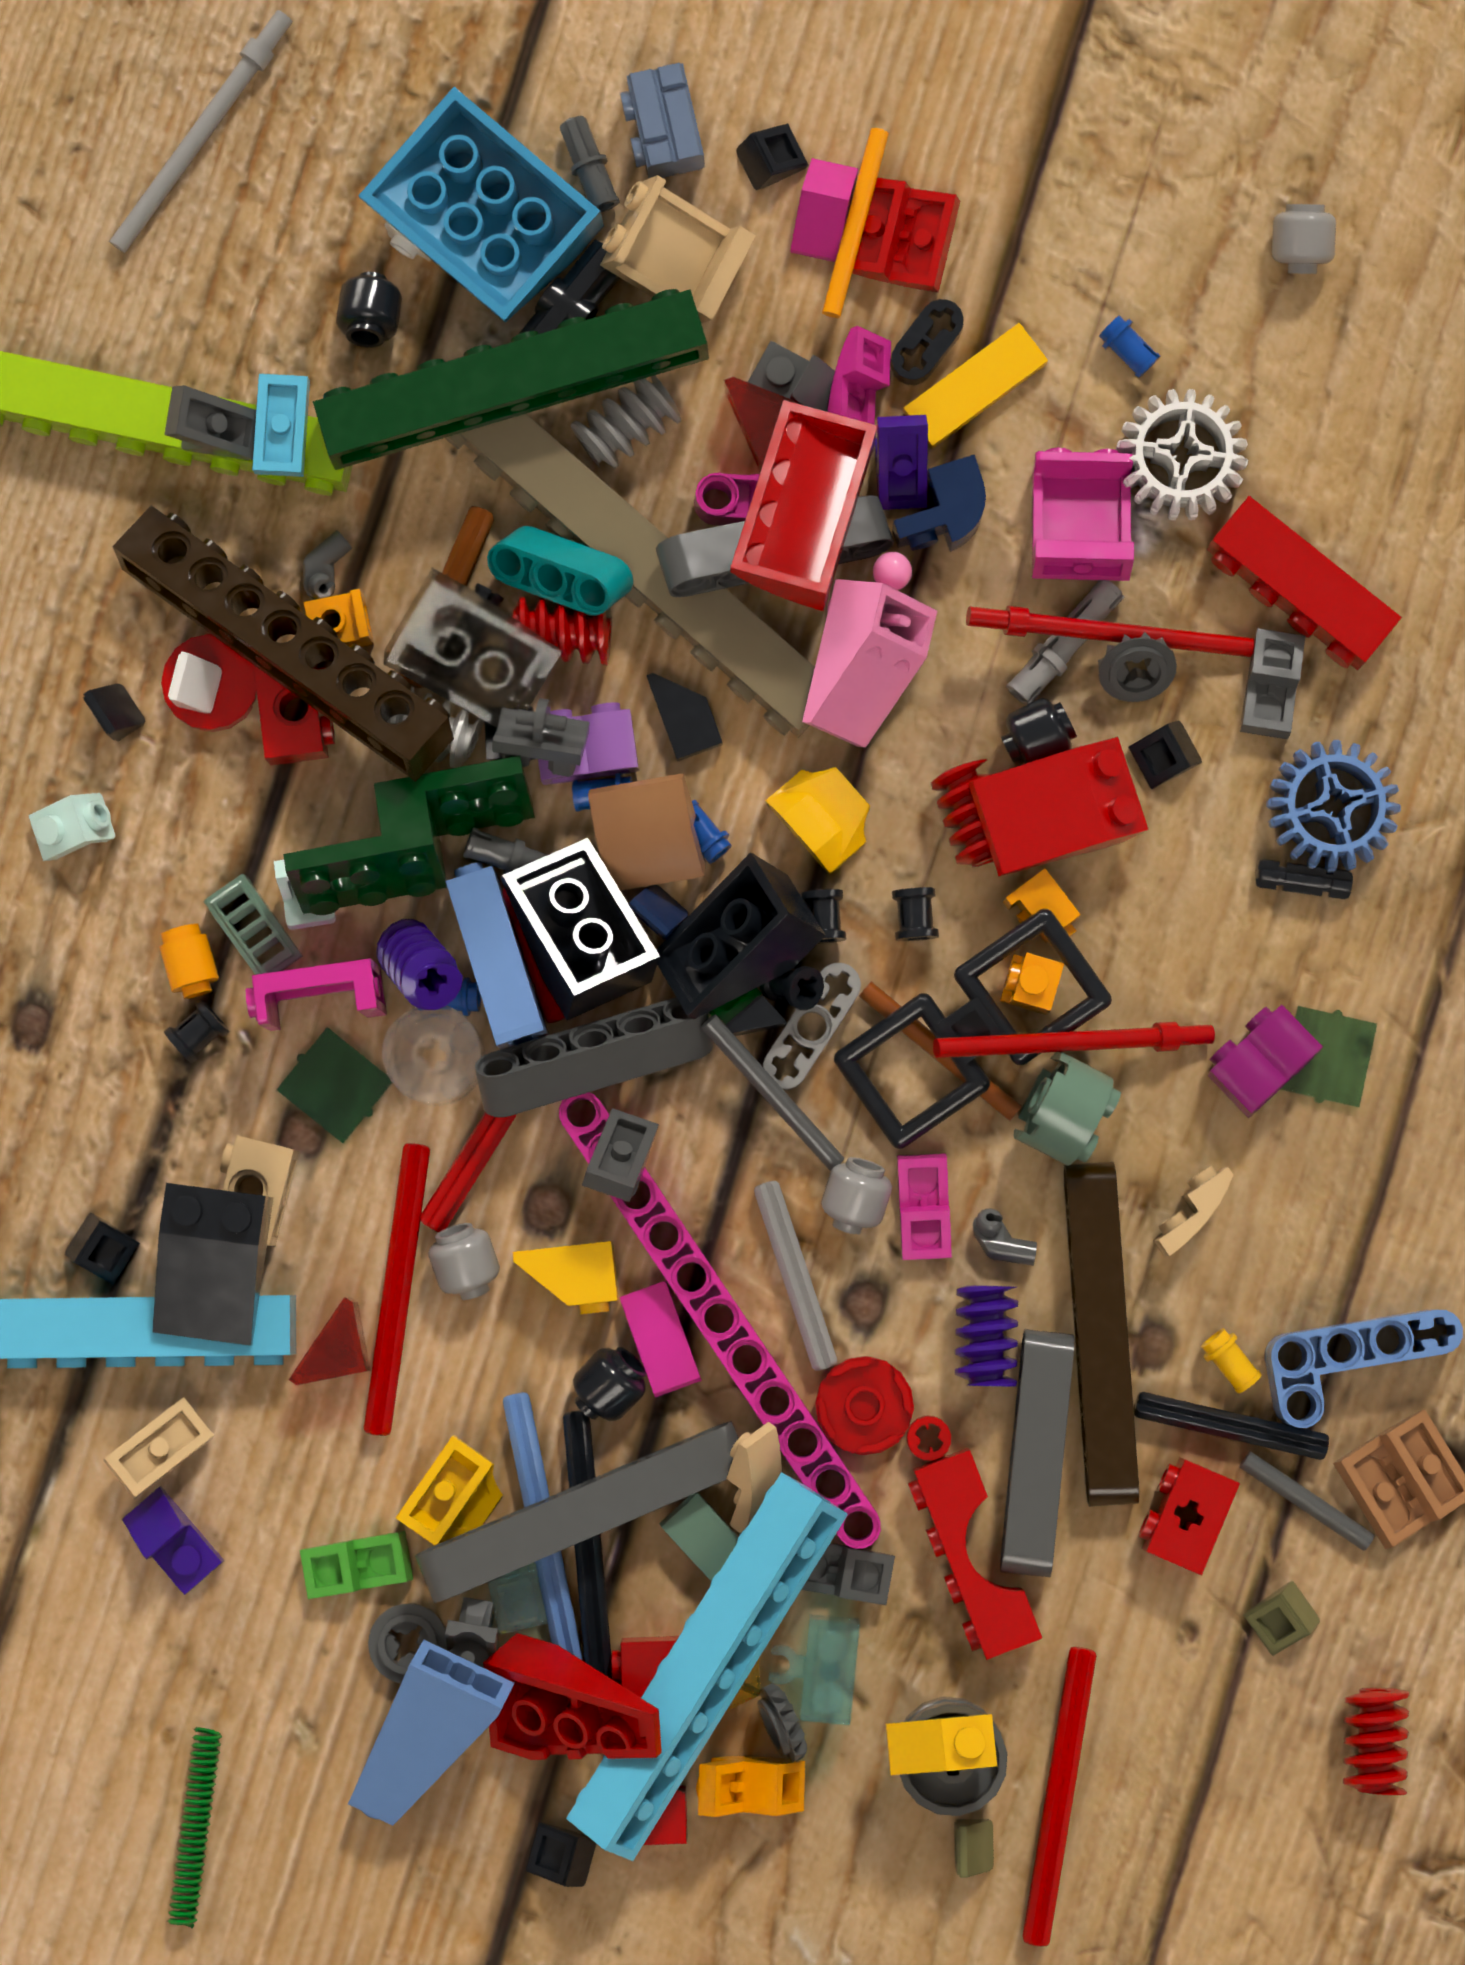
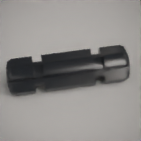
M1262 859L1257 865L1255 881L1256 886L1259 888L1276 890V885L1283 886L1282 891L1314 896H1322L1323 892H1328L1329 898L1345 900L1349 898L1352 891L1353 875L1347 870L1336 869L1333 873H1326V867L1316 866L1312 869L1304 864L1286 862V867L1280 866V861Z

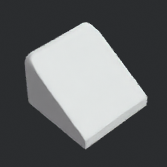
M181 651V654L178 655L168 693L169 699L177 707L206 714L211 713L222 669L211 662Z

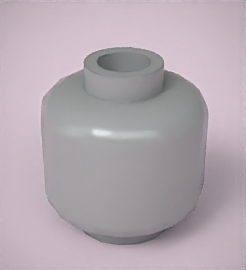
M1286 204V212L1277 214L1273 220L1272 257L1279 263L1288 264V273L1317 274V264L1329 263L1335 255V217L1325 212V205Z
M849 1157L846 1163L838 1164L832 1168L821 1205L824 1212L834 1219L832 1225L835 1228L850 1234H860L862 1228L876 1227L882 1222L892 1192L891 1182L884 1176L885 1169L882 1166L865 1159Z
M471 1223L454 1225L435 1235L436 1242L429 1249L428 1257L440 1289L448 1294H460L462 1300L473 1299L487 1293L490 1290L488 1283L494 1280L500 1271V1265L488 1233L482 1229L473 1228Z

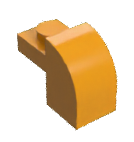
M724 1756L713 1757L711 1762L699 1764L696 1793L698 1797V1815L719 1817L741 1812L781 1816L804 1811V1760H798L793 1763L790 1759Z

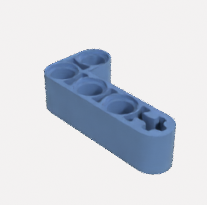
M1422 1310L1283 1333L1275 1336L1268 1342L1265 1349V1363L1275 1414L1283 1423L1296 1428L1313 1426L1321 1419L1324 1412V1397L1320 1375L1447 1354L1454 1351L1460 1345L1463 1338L1462 1324L1455 1314L1447 1310ZM1434 1319L1438 1325L1446 1326L1447 1334L1439 1336V1345L1437 1340L1432 1338L1414 1339L1412 1330H1425L1434 1327ZM1387 1325L1393 1327L1399 1336L1397 1348L1389 1354L1383 1353L1376 1343V1336L1379 1330ZM1340 1333L1349 1340L1350 1353L1345 1360L1336 1362L1329 1356L1327 1344L1330 1338ZM1291 1341L1299 1346L1302 1352V1359L1296 1368L1287 1370L1280 1365L1278 1352L1280 1347ZM1297 1391L1304 1392L1310 1400L1308 1414L1300 1419H1294L1287 1410L1288 1398Z

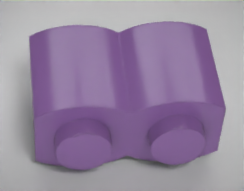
M612 702L594 705L591 707L592 714L572 717V710L570 709L550 711V714L589 721L590 726L580 766L576 765L572 776L555 775L548 769V760L538 759L540 778L543 785L615 776L618 772H621L622 775L638 772L639 764L630 709L621 710L620 703Z

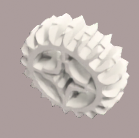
M1172 389L1168 390L1166 394L1165 406L1156 395L1151 396L1148 400L1150 412L1137 406L1132 413L1137 424L1133 422L1124 423L1121 432L1129 439L1119 440L1116 446V450L1120 453L1132 454L1129 459L1133 461V473L1123 480V484L1125 487L1133 488L1139 485L1141 488L1135 495L1134 502L1141 504L1147 497L1153 499L1154 501L1150 507L1152 515H1157L1162 505L1169 506L1168 519L1173 521L1177 519L1180 508H1185L1186 516L1189 520H1195L1198 516V504L1208 515L1216 510L1214 498L1226 504L1232 497L1227 486L1238 488L1243 481V478L1235 471L1244 470L1248 464V459L1235 454L1246 449L1248 445L1247 440L1232 438L1242 427L1240 421H1232L1225 424L1224 420L1229 414L1230 408L1224 405L1216 413L1210 409L1214 402L1212 395H1207L1202 405L1194 403L1196 393L1193 389L1187 391L1184 402H1179L1178 394ZM1179 420L1175 436L1169 439L1157 438L1156 443L1144 441L1149 432L1158 425L1168 421ZM1195 424L1200 425L1210 433L1218 446L1219 452L1214 451V446L1205 445L1198 440L1195 434ZM1183 436H1185L1184 447L1188 449L1186 455L1192 453L1193 456L1189 457L1179 475L1180 463L1175 460L1177 455L1172 456L1171 454L1175 453ZM1144 458H1150L1151 464H1157L1166 470L1169 476L1168 487L1160 483L1150 473ZM1208 467L1219 468L1218 475L1208 484L1197 489L1185 490V483L1189 473L1206 471Z

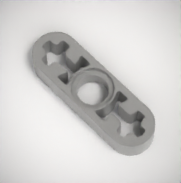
M833 963L826 966L820 972L824 980L823 995L820 999L822 1001L829 993L830 986L825 982L829 975L837 978L841 973H844L849 977L847 986L852 990L848 996L840 993L831 1005L832 1008L840 1009L837 1017L833 1018L826 1008L818 1004L806 1011L796 1009L766 1055L763 1068L783 1090L794 1089L804 1081L857 999L861 982L858 973L851 966L844 963ZM817 1013L824 1018L826 1032L820 1039L809 1041L799 1034L797 1024L804 1014ZM790 1035L799 1046L814 1052L809 1059L800 1052L794 1062V1068L799 1071L798 1075L795 1078L787 1075L780 1081L774 1077L777 1068L772 1064V1061L776 1057L784 1060L788 1056L793 1046L785 1045L783 1042Z

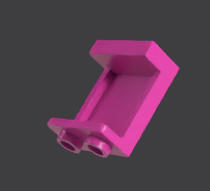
M1060 447L1035 453L1032 471V579L1130 581L1134 563V542H1131V487H1125L1123 480L1131 474L1133 461L1129 458L1132 454L1120 453L1114 449H1100L1095 452H1072L1069 449Z
M370 958L252 975L253 988H246V1004L249 1017H255L258 1025L269 1031L281 1030L278 1003L280 1001L355 991L357 1011L367 1018L387 1015L381 967Z

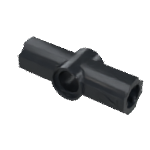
M595 239L563 279L561 277L557 278L549 285L535 306L534 312L536 313L519 334L527 331H537L541 334L558 329V325L561 322L570 318L584 317L588 320L596 317L599 310L598 305L620 279L617 275L600 266L607 252L602 249V242Z

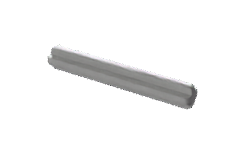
M777 1181L760 1184L754 1188L755 1197L811 1366L815 1371L832 1367L837 1364V1357L780 1185Z

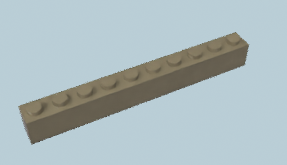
M523 414L445 438L457 449H460L465 444L478 457L473 462L489 478L495 481L501 476L513 487L510 495L529 512L537 508L550 520L545 525L554 535L568 540L573 539L576 543L623 560L633 575L632 589L625 597L638 608L645 603L655 611L658 616L654 621L670 637L676 640L681 634L694 646L690 653L710 671H713L716 667L721 669L731 678L727 686L746 703L755 699L767 710L763 717L778 732L785 736L790 730L799 738L810 726L802 722L815 667L726 588L687 597L671 596L656 553L657 545L667 539V537L531 417Z

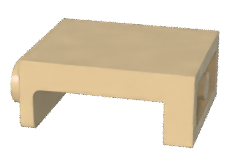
M659 175L644 180L643 183L638 181L632 187L625 200L624 206L629 210L621 225L616 223L603 242L602 249L607 252L600 266L651 297L664 290L678 289L679 292L691 289L701 323L713 320L756 235L742 226L731 229L664 188L666 180Z

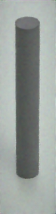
M1251 1451L1242 1460L1239 1468L1361 1550L1365 1551L1373 1541L1375 1535Z

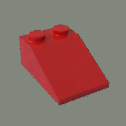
M1118 737L1076 747L968 783L998 877L1118 845L1149 830Z

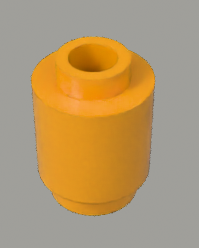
M187 924L161 933L163 945L159 949L171 992H182L184 999H191L212 992L211 984L218 981L219 976L207 934H201L199 924Z

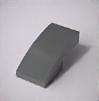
M1257 628L1254 639V652L1250 661L1240 732L1288 740L1292 730L1296 690L1301 677L1305 636Z
M830 1543L801 1590L887 1605L895 1556Z

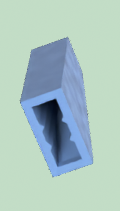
M476 862L454 870L456 878L445 882L496 1046L499 1049H504L548 1036L549 1033L493 866L483 868L482 862Z
M423 1640L406 1671L348 1805L361 1810L370 1818L382 1820L393 1826L499 1716L514 1686V1682Z

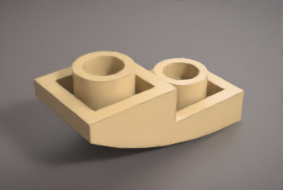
M1210 1165L1187 1181L1192 1190L1182 1197L1193 1213L1187 1217L1184 1211L1180 1210L1158 1226L1163 1234L1153 1240L1164 1257L1172 1255L1185 1245L1217 1209L1233 1177V1173L1228 1167L1216 1172Z
M767 1422L752 1434L746 1432L741 1435L730 1452L733 1461L726 1479L739 1488L733 1499L736 1508L730 1526L739 1533H742L747 1528L761 1506L766 1492L774 1485L782 1472L778 1433L776 1427L770 1422Z

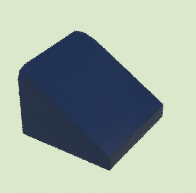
M659 885L648 886L629 903L635 916L663 940L667 939L688 917V911Z

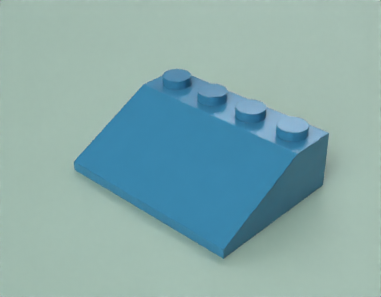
M453 87L358 195L364 203L505 323L567 268L604 227L601 211L456 87Z

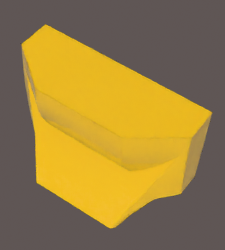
M836 767L813 773L802 769L765 800L768 807L829 875L866 844L864 826L870 805Z
M453 1435L402 1507L396 1519L434 1546L482 1526L503 1496L493 1476L494 1463Z

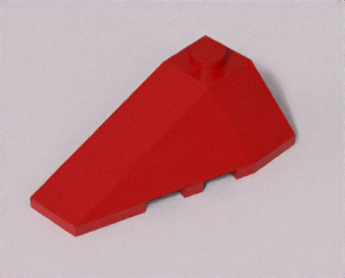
M516 1633L483 1662V1668L514 1682V1686L499 1716L489 1726L490 1746L492 1748L529 1760H546L550 1755L566 1754L569 1760L582 1759L587 1754H604L608 1759L657 1758L662 1753L659 1709L559 1645Z

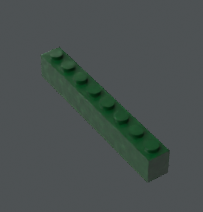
M678 289L664 290L655 294L651 298L652 301L633 306L631 303L617 304L608 308L604 313L605 315L586 320L584 317L570 318L561 322L558 325V329L541 334L537 331L523 332L514 336L511 339V343L494 348L490 345L476 346L467 350L464 353V357L445 362L443 359H433L420 364L416 371L400 376L396 373H386L376 376L370 381L369 385L352 390L349 387H338L324 393L322 399L313 401V405L331 463L335 470L708 360V345L691 289L679 292Z

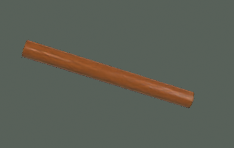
M872 981L859 995L861 999L884 1018L901 1007ZM918 1019L901 1030V1032L963 1083L966 1082L951 1058H936L934 1056L933 1041L936 1037ZM991 1080L989 1089L980 1095L982 1099L1009 1121L1022 1107V1105Z

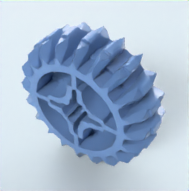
M1333 740L1329 747V755H1326L1321 742H1315L1311 745L1312 760L1306 752L1299 749L1293 754L1298 768L1287 762H1284L1279 767V771L1288 781L1274 779L1271 782L1270 788L1283 796L1268 799L1266 807L1271 810H1281L1282 815L1271 818L1268 823L1270 828L1285 826L1287 831L1281 834L1276 841L1280 846L1286 844L1290 839L1297 844L1289 855L1293 860H1296L1304 851L1310 853L1307 860L1309 868L1314 869L1320 862V858L1325 857L1326 872L1333 873L1337 869L1338 858L1340 857L1345 869L1350 871L1356 868L1355 853L1362 861L1368 863L1374 859L1373 851L1369 844L1379 850H1383L1388 846L1386 838L1379 831L1394 833L1397 830L1398 825L1394 821L1385 818V815H1395L1401 811L1400 804L1386 802V798L1395 795L1399 789L1396 784L1383 787L1381 781L1391 773L1388 767L1380 769L1377 773L1370 768L1378 758L1375 753H1370L1362 762L1357 759L1360 753L1359 744L1353 743L1348 749L1347 754L1342 755L1341 741ZM1331 769H1338L1351 774L1361 782L1366 790H1363V788L1359 790L1346 789L1340 784L1337 774H1332ZM1315 771L1318 782L1315 784L1317 791L1316 800L1296 809L1295 798L1300 782L1306 775ZM1330 795L1335 796L1334 802L1338 798L1342 803L1352 801L1337 813L1336 818L1332 817L1333 811L1329 814L1324 809L1316 811L1330 799ZM1371 804V817L1368 827L1358 840L1352 842L1349 831L1352 829L1351 813L1362 806ZM1317 822L1327 828L1330 838H1335L1336 844H1328L1314 838L1304 829L1301 823Z

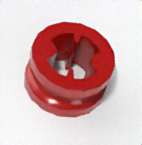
M922 1416L910 1424L907 1431V1444L916 1457L922 1460L934 1461L948 1452L951 1445V1433L949 1427L941 1419L935 1416ZM929 1424H934L940 1428L937 1437L942 1441V1444L935 1451L929 1446V1452H924L918 1448L921 1440L916 1435V1431L922 1425H925V1428L928 1430Z

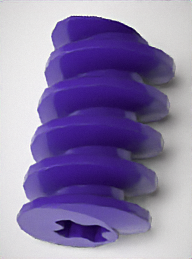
M401 919L392 923L382 932L376 951L379 965L411 1005L421 1010L435 1011L447 1006L456 998L462 987L463 975L457 967L456 960L423 922L415 919Z
M967 1285L956 1290L957 1296L970 1301L969 1305L956 1309V1315L969 1320L970 1324L955 1330V1335L969 1340L968 1345L955 1349V1355L969 1360V1364L955 1369V1375L967 1379V1385L1017 1386V1380L1003 1375V1371L1017 1367V1360L1003 1355L1004 1351L1018 1347L1017 1340L1004 1335V1331L1018 1327L1017 1320L1004 1315L1005 1311L1018 1307V1300L1004 1295L1005 1291L1016 1287Z

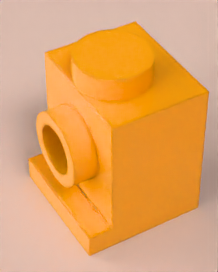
M360 589L350 590V593L303 602L306 613L304 615L311 620L315 617L324 620L327 615L335 613L340 615V623L333 629L338 635L337 638L349 647L353 643L361 647L374 645L366 601Z
M1045 868L1008 895L1003 901L1008 910L1015 905L1019 907L1022 912L1016 915L1020 923L1040 909H1049L1054 913L1069 936L1077 932L1072 923L1081 914ZM1043 932L1039 934L1045 943L1049 942Z
M1027 952L1023 957L1013 954L1000 1002L1047 1015L1052 1009L1064 963Z

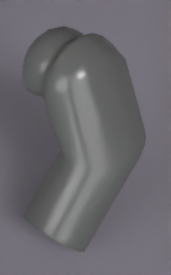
M987 1208L978 1213L973 1222L974 1236L990 1259L1034 1266L1037 1242L1012 1238L1002 1222V1215L995 1209Z

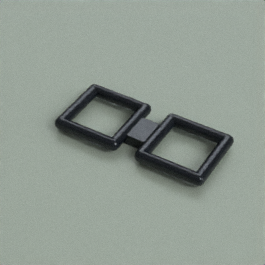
M1040 909L956 968L954 978L970 1001L947 1017L944 1016L929 994L921 993L835 1053L834 1063L895 1148L903 1149L985 1093L990 1087V1080L975 1060L977 1056L951 1057V1060L966 1082L902 1125L857 1061L920 1017H922L936 1038L1017 1034L978 977L1043 932L1088 997L1037 1033L1074 1031L1110 1006L1112 1002L1110 993L1051 910ZM1041 1053L1009 1054V1057L1016 1065H1025Z

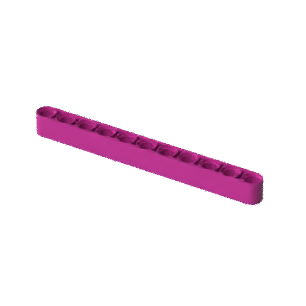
M590 1092L562 1100L559 1107V1118L562 1125L588 1164L610 1115L603 1103ZM579 1100L592 1102L596 1109L594 1121L585 1127L574 1126L569 1119L571 1106ZM645 1167L640 1181L646 1183L651 1191V1198L645 1207L632 1209L625 1204L624 1200L611 1195L610 1197L762 1424L770 1422L776 1427L780 1450L801 1482L848 1515L855 1511H862L871 1517L872 1528L867 1536L863 1538L850 1537L844 1530L843 1522L836 1533L840 1540L846 1546L854 1549H864L871 1546L878 1539L881 1531V1522L876 1510ZM669 1222L677 1228L678 1241L673 1248L659 1250L652 1244L651 1231L658 1223ZM687 1263L700 1264L706 1273L704 1286L695 1292L684 1290L678 1281L679 1270ZM714 1304L727 1305L734 1315L732 1327L723 1333L712 1331L705 1321L707 1310ZM743 1345L755 1347L762 1357L760 1367L750 1374L738 1371L733 1364L735 1350ZM772 1386L784 1389L789 1396L787 1409L778 1415L767 1413L760 1403L762 1393ZM798 1428L811 1430L817 1438L815 1450L806 1456L794 1454L788 1446L790 1434ZM835 1470L844 1477L845 1485L839 1495L826 1497L817 1490L816 1480L823 1471Z

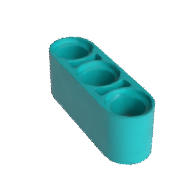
M522 526L495 544L489 550L487 556L488 567L491 573L502 583L588 615L596 616L603 614L626 596L633 586L632 572L623 560L531 526Z

